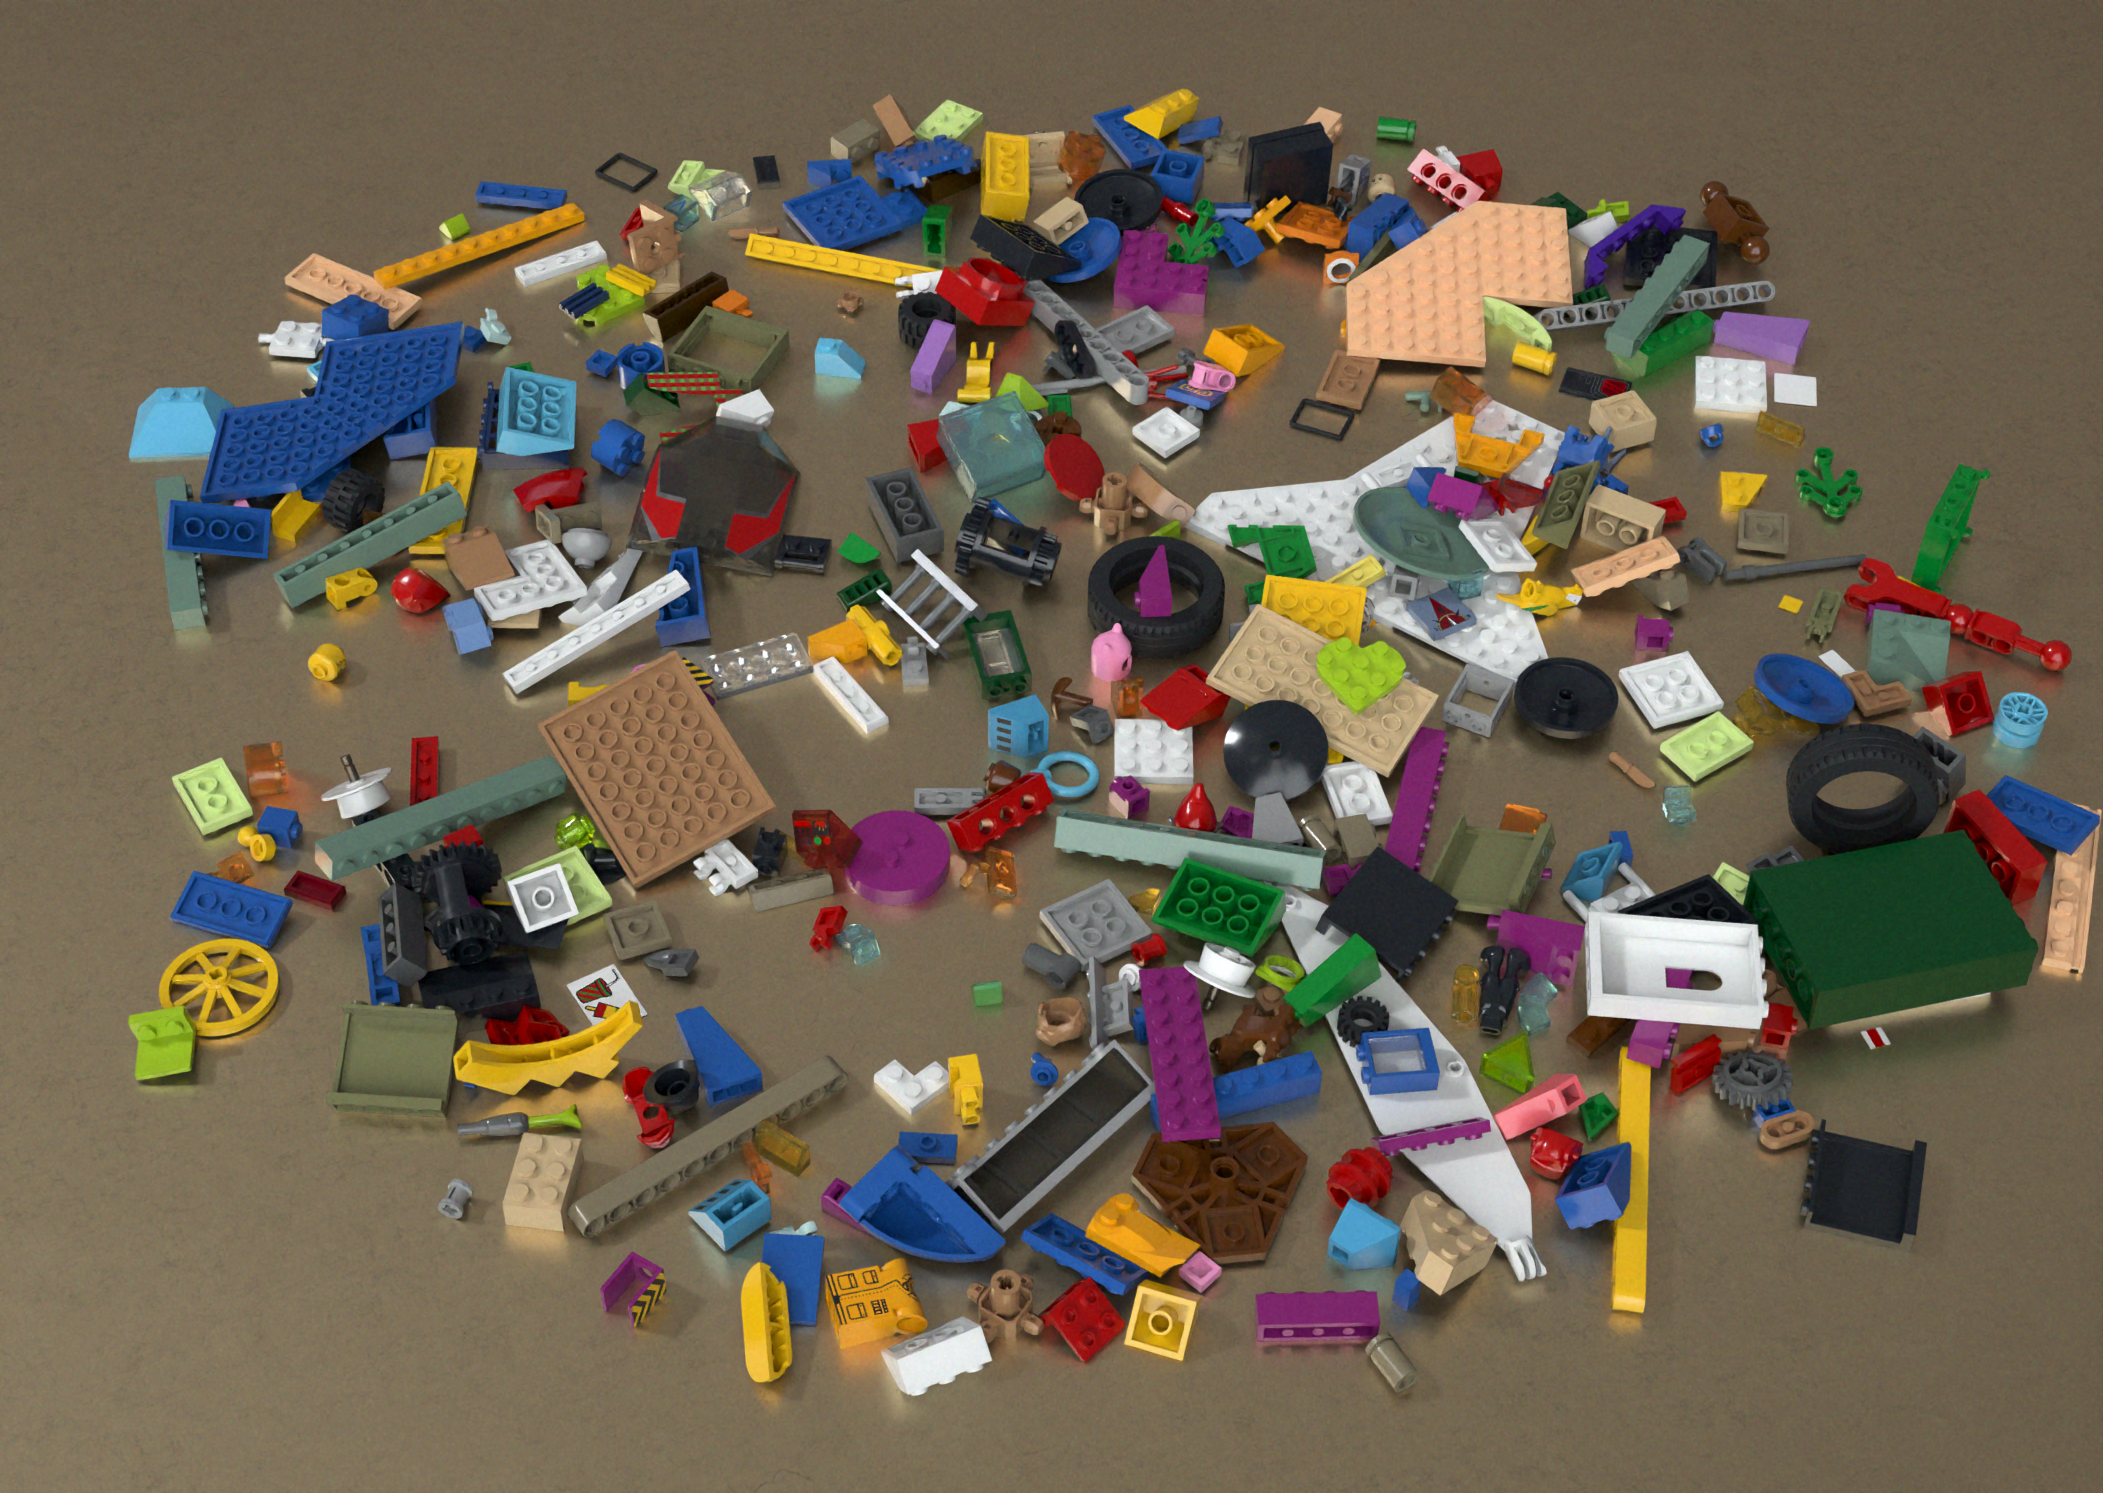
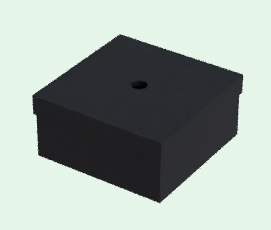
M1321 122L1248 138L1243 199L1245 202L1253 203L1255 215L1264 207L1268 210L1266 205L1273 199L1277 198L1279 201L1285 195L1291 203L1277 215L1288 213L1299 201L1314 206L1327 204L1334 145L1325 133Z

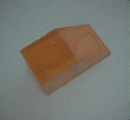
M1143 677L1111 680V701L1117 719L1142 717L1143 704L1140 703V700L1143 698L1144 691Z

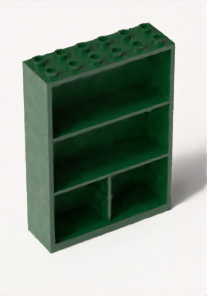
M1964 830L1751 871L1743 907L1758 920V936L1763 937V946L1809 1029L2027 985L2036 954L2038 953L2036 940L2031 937L2025 928L2023 919L2018 917L2013 909L2011 900L2006 898L1998 880L1993 877L1986 861L1981 858L1974 842L1968 838Z

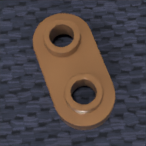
M1801 1110L1764 1121L1761 1125L1759 1139L1768 1148L1780 1149L1810 1138L1815 1127V1121L1809 1113Z

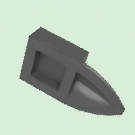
M670 949L645 956L643 960L649 966L662 970L664 976L681 977L690 974L699 956L696 949Z

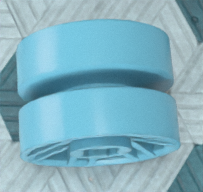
M2014 692L2007 694L2002 698L1993 723L1994 735L2005 745L2014 748H2028L2035 745L2040 738L2047 718V707L2039 698L2028 693Z

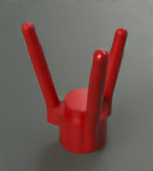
M1178 365L1168 366L1152 372H1144L1149 378L1148 398L1173 400L1167 398L1166 394L1155 393L1153 390H1157L1158 382L1187 378L1188 374L1156 377L1157 375L1178 369Z

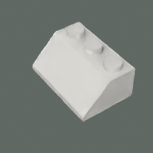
M960 1317L880 1350L899 1389L908 1395L911 1394V1396L927 1392L928 1386L938 1382L939 1384L952 1382L956 1379V1375L962 1372L972 1373L984 1368V1363L992 1360L981 1326L965 1317Z

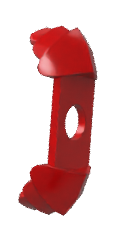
M647 1067L633 1068L623 1077L624 1084L622 1089L625 1094L624 1100L628 1104H634L643 1131L637 1135V1138L646 1146L664 1148L673 1135L674 1118L669 1119L668 1113L662 1105L646 1102L643 1088L646 1080L654 1072L650 1071ZM656 1106L659 1108V1113L655 1118H645V1112L650 1107Z

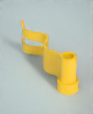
M971 342L970 358L967 359L966 384L964 389H958V403H981L982 406H991L992 387L988 386L990 384V362L993 361L994 342H989L986 358H981L980 360L977 359L976 342Z

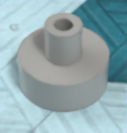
M1189 405L1180 412L1182 418L1198 429L1202 426L1203 413L1196 406Z

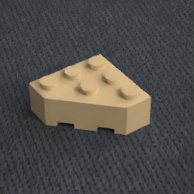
M1428 1189L1412 1198L1400 1224L1402 1233L1406 1234L1408 1239L1406 1247L1410 1259L1414 1260L1416 1264L1414 1269L1416 1278L1440 1296L1484 1269L1499 1240L1490 1234L1488 1229L1476 1224L1466 1217L1464 1212L1453 1208L1443 1201L1441 1196Z

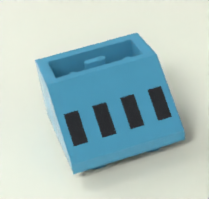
M1036 694L988 710V746L990 749L1024 759L1048 751L1049 715Z
M734 1179L688 1211L689 1215L724 1251H727L772 1219L770 1198L752 1180Z

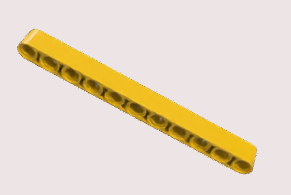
M1621 1046L1616 1145L1629 1142L1631 1145L1630 1200L1623 1215L1614 1220L1612 1309L1643 1313L1646 1296L1651 1066L1626 1059L1629 1047Z

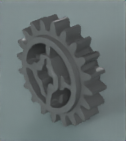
M1749 1049L1746 1053L1738 1050L1737 1055L1734 1056L1728 1053L1727 1060L1721 1059L1719 1060V1065H1714L1712 1085H1714V1092L1720 1093L1721 1100L1729 1098V1105L1737 1103L1740 1104V1109L1750 1106L1752 1110H1756L1757 1106L1761 1105L1764 1109H1768V1103L1778 1106L1779 1099L1787 1100V1094L1792 1092L1793 1074L1791 1073V1067L1785 1066V1060H1776V1054L1774 1053L1768 1056L1765 1055L1764 1050H1761L1759 1053L1754 1052L1753 1049Z

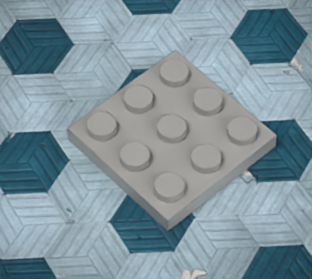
M1110 879L1040 910L1041 920L1066 952L1073 955L1079 961L1082 972L1089 969V957L1094 956L1101 964L1131 950L1133 943L1137 942L1140 944L1150 939L1153 934L1151 929Z

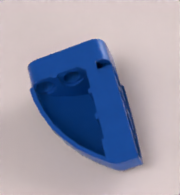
M900 1145L890 1150L839 1202V1205L871 1235L904 1253L924 1259L954 1263L987 1261L993 1258L1006 1245V1240L929 1167L923 1165L918 1170V1162Z

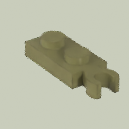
M1823 587L1819 588L1806 626L1809 627L1806 639H1810L1812 634H1817L1820 636V643L1825 641L1827 632L1831 633L1844 593Z

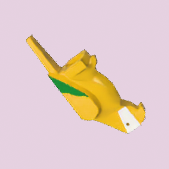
M1527 578L1521 586V592L1514 595L1497 593L1496 597L1499 600L1517 605L1520 609L1551 616L1558 609L1577 605L1582 598L1583 590L1579 584H1575L1573 587L1560 588L1555 585H1543L1539 580L1536 582L1533 578Z

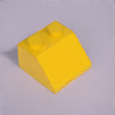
M1145 1279L1138 1285L1124 1344L1183 1361L1196 1326L1203 1296Z

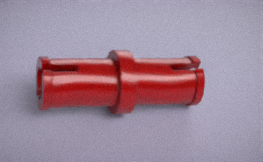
M1167 196L1162 197V210L1171 214L1173 219L1181 220L1191 227L1197 224L1198 214L1188 210L1181 202L1176 203Z

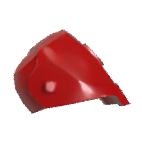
M406 568L395 577L391 586V594L396 603L402 609L417 614L428 611L446 596H451L442 584L417 568Z
M1546 1126L1538 1127L1535 1134L1533 1133L1530 1137V1140H1532L1530 1147L1531 1168L1546 1178L1557 1180L1579 1159L1584 1143Z

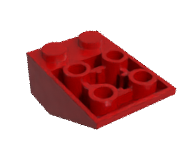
M1192 664L1177 670L1140 700V703L1147 707L1151 714L1159 716L1170 728L1178 731L1222 717L1231 696L1207 685L1206 678L1209 673L1197 664Z

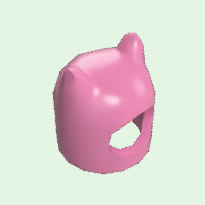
M1116 623L1112 630L1099 634L1092 643L1091 670L1097 678L1103 681H1120L1131 672L1132 647L1119 623ZM1126 662L1127 666L1122 669L1123 663Z

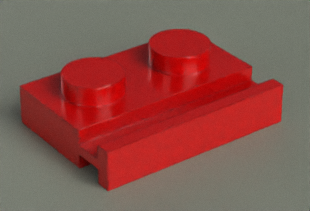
M1712 1034L1671 1059L1674 1067L1671 1068L1670 1089L1679 1095L1714 1073V1065H1719V1060H1721V1049L1718 1045L1721 1044L1722 1040Z

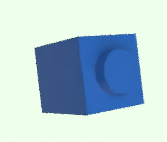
M267 806L257 824L259 834H269L275 841L276 846L291 849L296 839L301 837L303 826L299 821L297 811Z

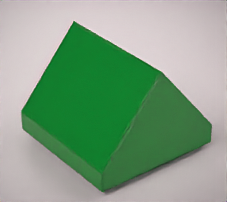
M1000 981L972 984L971 992L975 1007L1003 1003L1002 984Z

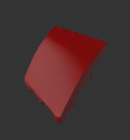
M584 468L561 469L535 477L516 487L513 491L527 513L533 511L535 505H541L546 501H549L554 509L569 507L579 502L580 492L584 487L582 478L587 476L588 473Z
M523 1005L515 1023L489 1018L485 1025L490 1043L495 1045L537 1044L567 1037L570 1032L549 1010Z

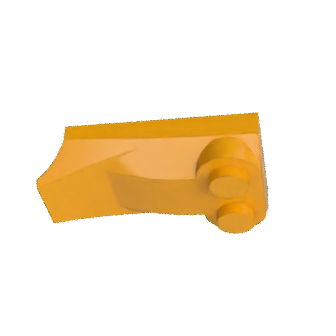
M1121 1193L1112 1196L1097 1210L1089 1223L1085 1237L1160 1278L1172 1266L1185 1263L1201 1246L1138 1211V1202L1131 1195Z

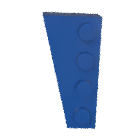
M1385 192L1349 222L1348 237L1344 244V247L1347 248L1346 251L1359 253V263H1361L1387 229L1392 228L1409 207L1410 200Z
M697 546L672 551L667 575L677 570L688 582L691 590L659 608L660 615L659 620H656L655 628L661 647L711 638L703 566Z

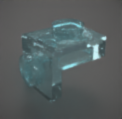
M1690 786L1664 787L1662 811L1669 822L1676 825L1696 822L1697 811L1690 802Z
M861 924L849 925L844 928L843 932L836 935L838 944L851 952L854 964L857 966H861L881 955L874 932Z

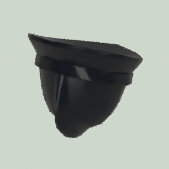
M678 1060L655 1071L646 1080L643 1088L646 1102L662 1105L666 1111L672 1114H681L692 1109L697 1104L700 1094V1083L697 1079L699 1071L696 1061Z

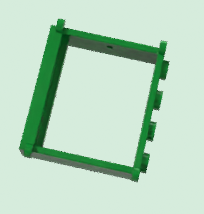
M1958 465L1927 522L1911 582L1938 594L1942 593V589L1938 585L1963 537L1972 536V528L1967 527L1980 480L1989 479V470L1984 469L1982 472L1969 466Z

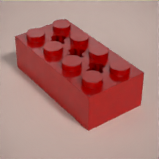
M1980 789L1954 799L1943 833L1959 830L1965 831L1968 838L1974 842L1981 858L1986 861L1993 877L1998 880L2006 898L2011 900L2012 906L2035 897L2048 862L2044 856L2033 847L2025 835L2018 831L2009 818L2004 816L1993 804L1992 800L1987 798Z

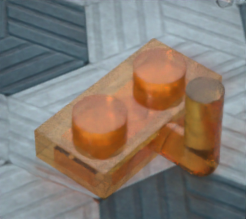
M990 846L985 852L986 863L980 861L973 862L961 877L960 883L968 887L978 873L986 874L988 894L1012 901L1017 895L1014 854Z

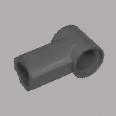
M1030 943L1022 957V964L1043 974L1050 985L1059 990H1063L1081 970L1079 961L1069 953L1058 955L1037 943Z

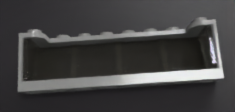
M1115 1039L1107 1046L1102 1042L1081 1062L1084 1067L1079 1072L1073 1069L1062 1079L1065 1084L1060 1089L1056 1086L1052 1087L1043 1096L1046 1100L1043 1104L1039 1106L1035 1102L1023 1113L1026 1119L1021 1123L1017 1120L1011 1123L1004 1130L1006 1136L1001 1141L997 1137L994 1138L984 1148L987 1153L980 1158L976 1154L945 1182L1000 1236L1151 1100V1094H1155L1154 1082Z

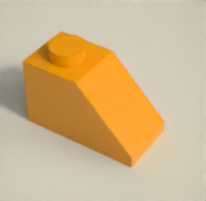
M853 619L807 637L808 654L811 658L826 660L834 656L839 663L847 664L868 655L867 637Z

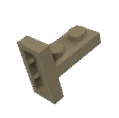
M598 502L550 510L545 504L535 505L537 529L552 544L561 543V535L567 533L569 529L602 528L601 506Z

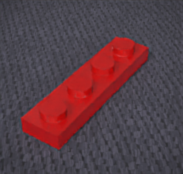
M438 736L412 738L410 806L438 796Z

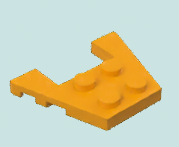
M1457 412L1454 413L1453 427L1457 466L1480 472L1486 476L1506 479L1544 442L1545 434L1527 429L1523 430L1518 444L1474 434L1471 432L1476 417Z

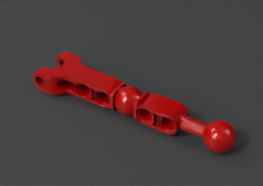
M1872 558L1864 559L1859 566L1861 579L1871 585L1853 584L1844 594V600L1847 605L1864 613L1867 612L1868 604L1874 605L1875 602L1899 604L1901 610L1905 611V614L1951 621L1950 633L1956 635L1965 634V639H1969L1975 644L2002 654H2010L2014 648L2039 657L2042 666L2049 671L2057 672L2064 670L2072 660V651L2068 644L2063 641L2051 640L2044 644L2022 636V629L2017 623L1989 612L1979 611L1978 609L1973 613L1971 608L1965 604L1957 603L1951 605V599L1897 578L1889 564Z

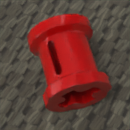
M1158 933L1152 934L1150 939L1140 944L1135 942L1131 945L1133 957L1137 964L1145 966L1147 961L1155 957L1167 955L1166 944Z

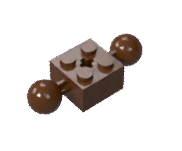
M1710 181L1706 183L1701 189L1700 199L1706 207L1703 214L1708 219L1707 223L1716 230L1717 236L1722 242H1731L1740 247L1741 256L1747 263L1753 265L1763 263L1770 253V246L1766 239L1763 238L1768 232L1769 227L1749 201L1730 196L1727 187L1722 182Z

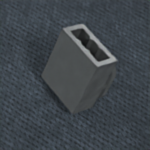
M1922 726L1913 737L1920 741L1933 757L1939 787V805H1942L1945 800L1950 802L1966 784V754Z

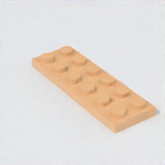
M315 253L285 277L286 285L331 304L351 294L358 295L367 301L375 302L379 306L389 309L388 328L393 330L423 305L421 297L397 287L384 290L373 277Z

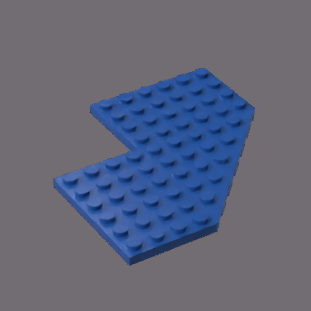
M463 322L326 341L314 396L221 410L200 493L201 502L216 504L222 501L257 496L265 497L271 494L298 491L456 384L465 332Z

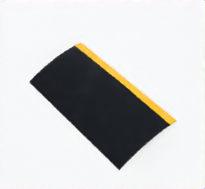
M483 900L484 908L495 912L501 918L503 933L500 937L501 942L498 944L560 949L569 918L526 934L512 902Z

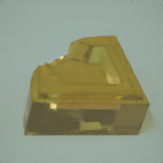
M1795 715L1784 719L1782 725L1790 732L1804 736L1816 735L1820 731V727L1816 722L1805 720Z
M1146 889L1145 892L1137 895L1133 894L1127 901L1136 912L1152 916L1159 898V889Z

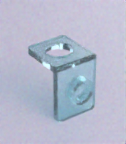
M1479 570L1464 574L1461 580H1447V585L1461 601L1481 596L1484 572Z

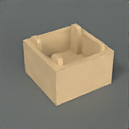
M1634 390L1592 402L1589 424L1602 437H1604L1608 427L1612 428L1608 442L1612 443L1615 447L1611 452L1653 441L1657 418Z

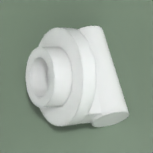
M1133 963L1124 965L1119 972V981L1128 979L1132 985V991L1139 990V970H1142L1141 967Z

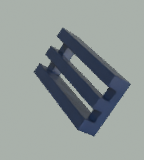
M593 282L560 302L559 307L561 311L576 320L610 299L609 292H603V288H597V284Z

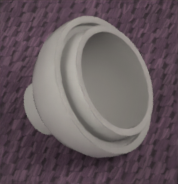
M573 528L562 535V544L566 552L575 559V567L593 569L595 561L600 560L609 552L612 539L607 537V533L599 530Z

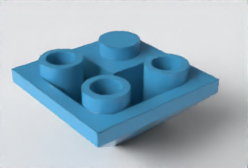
M1351 1198L1347 1202L1329 1237L1327 1256L1351 1271L1393 1266L1397 1259L1401 1228L1391 1219L1380 1216L1366 1204L1359 1203Z

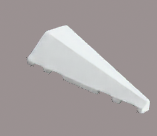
M641 536L633 541V544L626 552L624 551L618 556L619 560L609 565L587 587V596L574 600L572 602L573 606L558 616L562 622L583 626L617 605L647 544Z

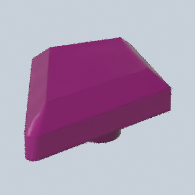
M1229 806L1221 820L1224 823L1221 829L1231 836L1252 839L1254 814Z

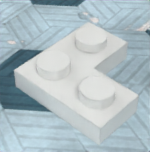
M893 1060L874 1074V1082L910 1115H913L948 1089V1071L934 1061L913 1076L897 1060Z

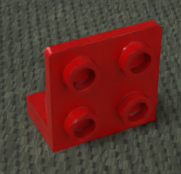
M1091 1277L1075 1282L1038 1315L1043 1319L1044 1327L1053 1325L1057 1328L1082 1362L1087 1361L1126 1325Z

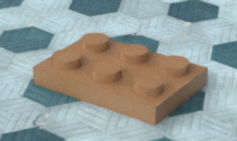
M1335 350L1316 392V400L1361 410L1380 367V360L1370 357L1347 356V352Z

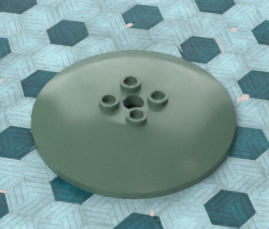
M1403 487L1372 489L1362 494L1356 501L1353 509V522L1358 533L1376 552L1400 567L1427 577L1454 581L1473 579L1489 570L1487 563L1477 553V550L1458 527L1461 519L1455 516L1456 513L1449 511L1446 514L1439 513L1432 509L1433 506L1430 503L1424 509L1418 504L1408 489Z

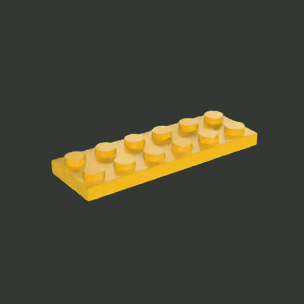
M430 447L419 496L449 481L460 493L467 513L478 464L477 448ZM467 516L409 546V553L445 554L441 540L448 538L453 533L463 534Z

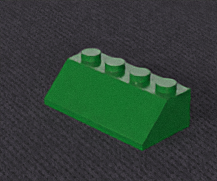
M1699 309L1682 313L1656 326L1631 359L1613 352L1612 354L1645 378L1709 343L1714 320Z

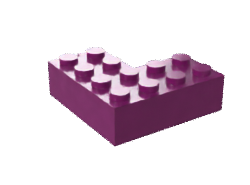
M1124 230L1114 284L1113 308L1137 310L1148 305L1155 312L1204 316L1209 266L1167 262L1169 234L1149 232L1148 235H1144L1142 231Z

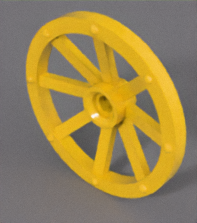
M240 939L211 940L193 946L171 962L160 981L159 999L162 1009L183 1005L186 1007L204 993H207L198 1021L193 1020L196 1024V1035H228L253 1025L271 1009L279 993V974L273 958L260 946ZM229 952L220 966H213L206 957L211 954ZM240 954L250 956L258 961V963L229 970ZM196 960L205 970V974L179 975L188 965ZM262 971H267L268 973L266 989L236 980V978ZM200 984L172 1004L171 990L173 985ZM234 989L261 999L253 1008L243 1014L231 992ZM223 997L234 1019L208 1023L216 998Z

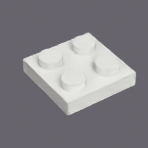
M1165 407L1134 426L1132 435L1164 458H1167L1199 438L1200 430L1170 408Z

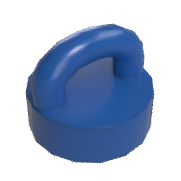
M1717 423L1699 430L1701 440L1704 439L1707 446L1717 447L1722 443V432H1724L1722 424ZM1717 435L1716 441L1710 440L1709 437Z

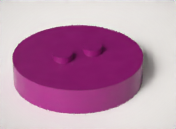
M893 810L873 814L853 826L844 839L842 846L844 877L849 886L858 895L874 903L900 906L922 901L939 890L947 879L950 870L948 838L939 825L918 813Z

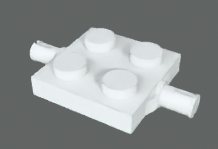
M281 321L275 333H259L258 336L259 343H270V355L316 358L318 352L325 347L326 341H333V339L325 338L326 336L322 335V324Z

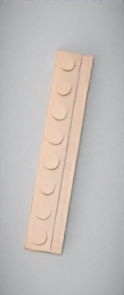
M2074 804V805L2079 806V807H2081V808H2083V809H2086V810H2088V811H2090V812H2093V813H2095V814H2097V815H2100V822H2101V813H2102V810H2101V809H2098L2097 811H2093V810H2089L2090 807H2088V806H2083V805H2079V804ZM2100 824L2072 855L2055 849L2042 965L2070 970V968L2077 969L2078 973H2082L2084 970Z

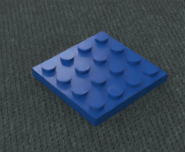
M861 175L783 202V210L809 240L819 247L844 251L903 230V221Z

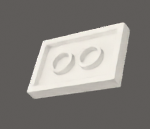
M1461 519L1458 527L1493 572L1535 570L1537 562L1503 519H1469V521Z
M1357 761L1327 765L1321 780L1336 818L1366 814L1370 824L1373 823L1374 826L1392 822L1393 814L1374 770Z

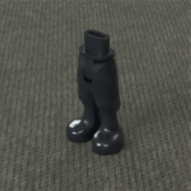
M1498 945L1484 948L1479 957L1481 965L1487 969V972L1479 981L1481 986L1478 1014L1479 1030L1492 1035H1500L1502 1028L1507 1025L1516 994L1520 991L1517 975L1526 974L1531 969V959L1529 956L1518 949L1511 948L1507 956L1505 975L1503 979H1500L1499 973L1504 961L1505 949Z

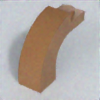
M1137 461L1126 476L1127 488L1161 517H1165L1170 522L1178 520L1181 530L1195 513L1196 508L1167 488L1154 472L1139 461Z

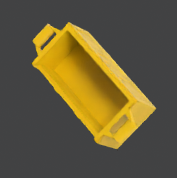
M986 132L981 153L980 214L1013 222L1015 220L1024 221L1030 197L1029 137Z

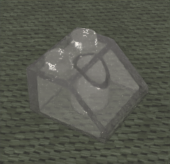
M724 171L689 187V191L712 222L748 207L753 192L741 174Z

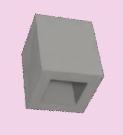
M1396 564L1392 575L1389 597L1414 601L1418 591L1420 574Z

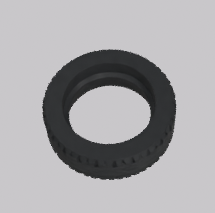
M1162 536L1139 537L1124 541L1105 552L1092 567L1088 579L1087 606L1090 623L1098 635L1112 630L1113 626L1119 623L1122 626L1123 633L1131 643L1132 656L1146 659H1169L1186 655L1206 644L1220 628L1225 598L1223 574L1219 566L1208 554L1191 543ZM1164 545L1170 582L1190 591L1197 598V601L1184 610L1171 613V616L1140 617V612L1122 604L1115 597V594L1124 587L1139 582L1158 546Z
M1879 724L1847 725L1822 733L1799 750L1791 761L1786 775L1789 815L1796 830L1812 844L1836 854L1916 839L1930 826L1938 812L1940 803L1936 766L1930 752L1920 741L1899 729ZM1872 771L1886 773L1901 779L1908 785L1898 797L1890 802L1867 809L1837 807L1817 796V793L1832 780L1856 772Z

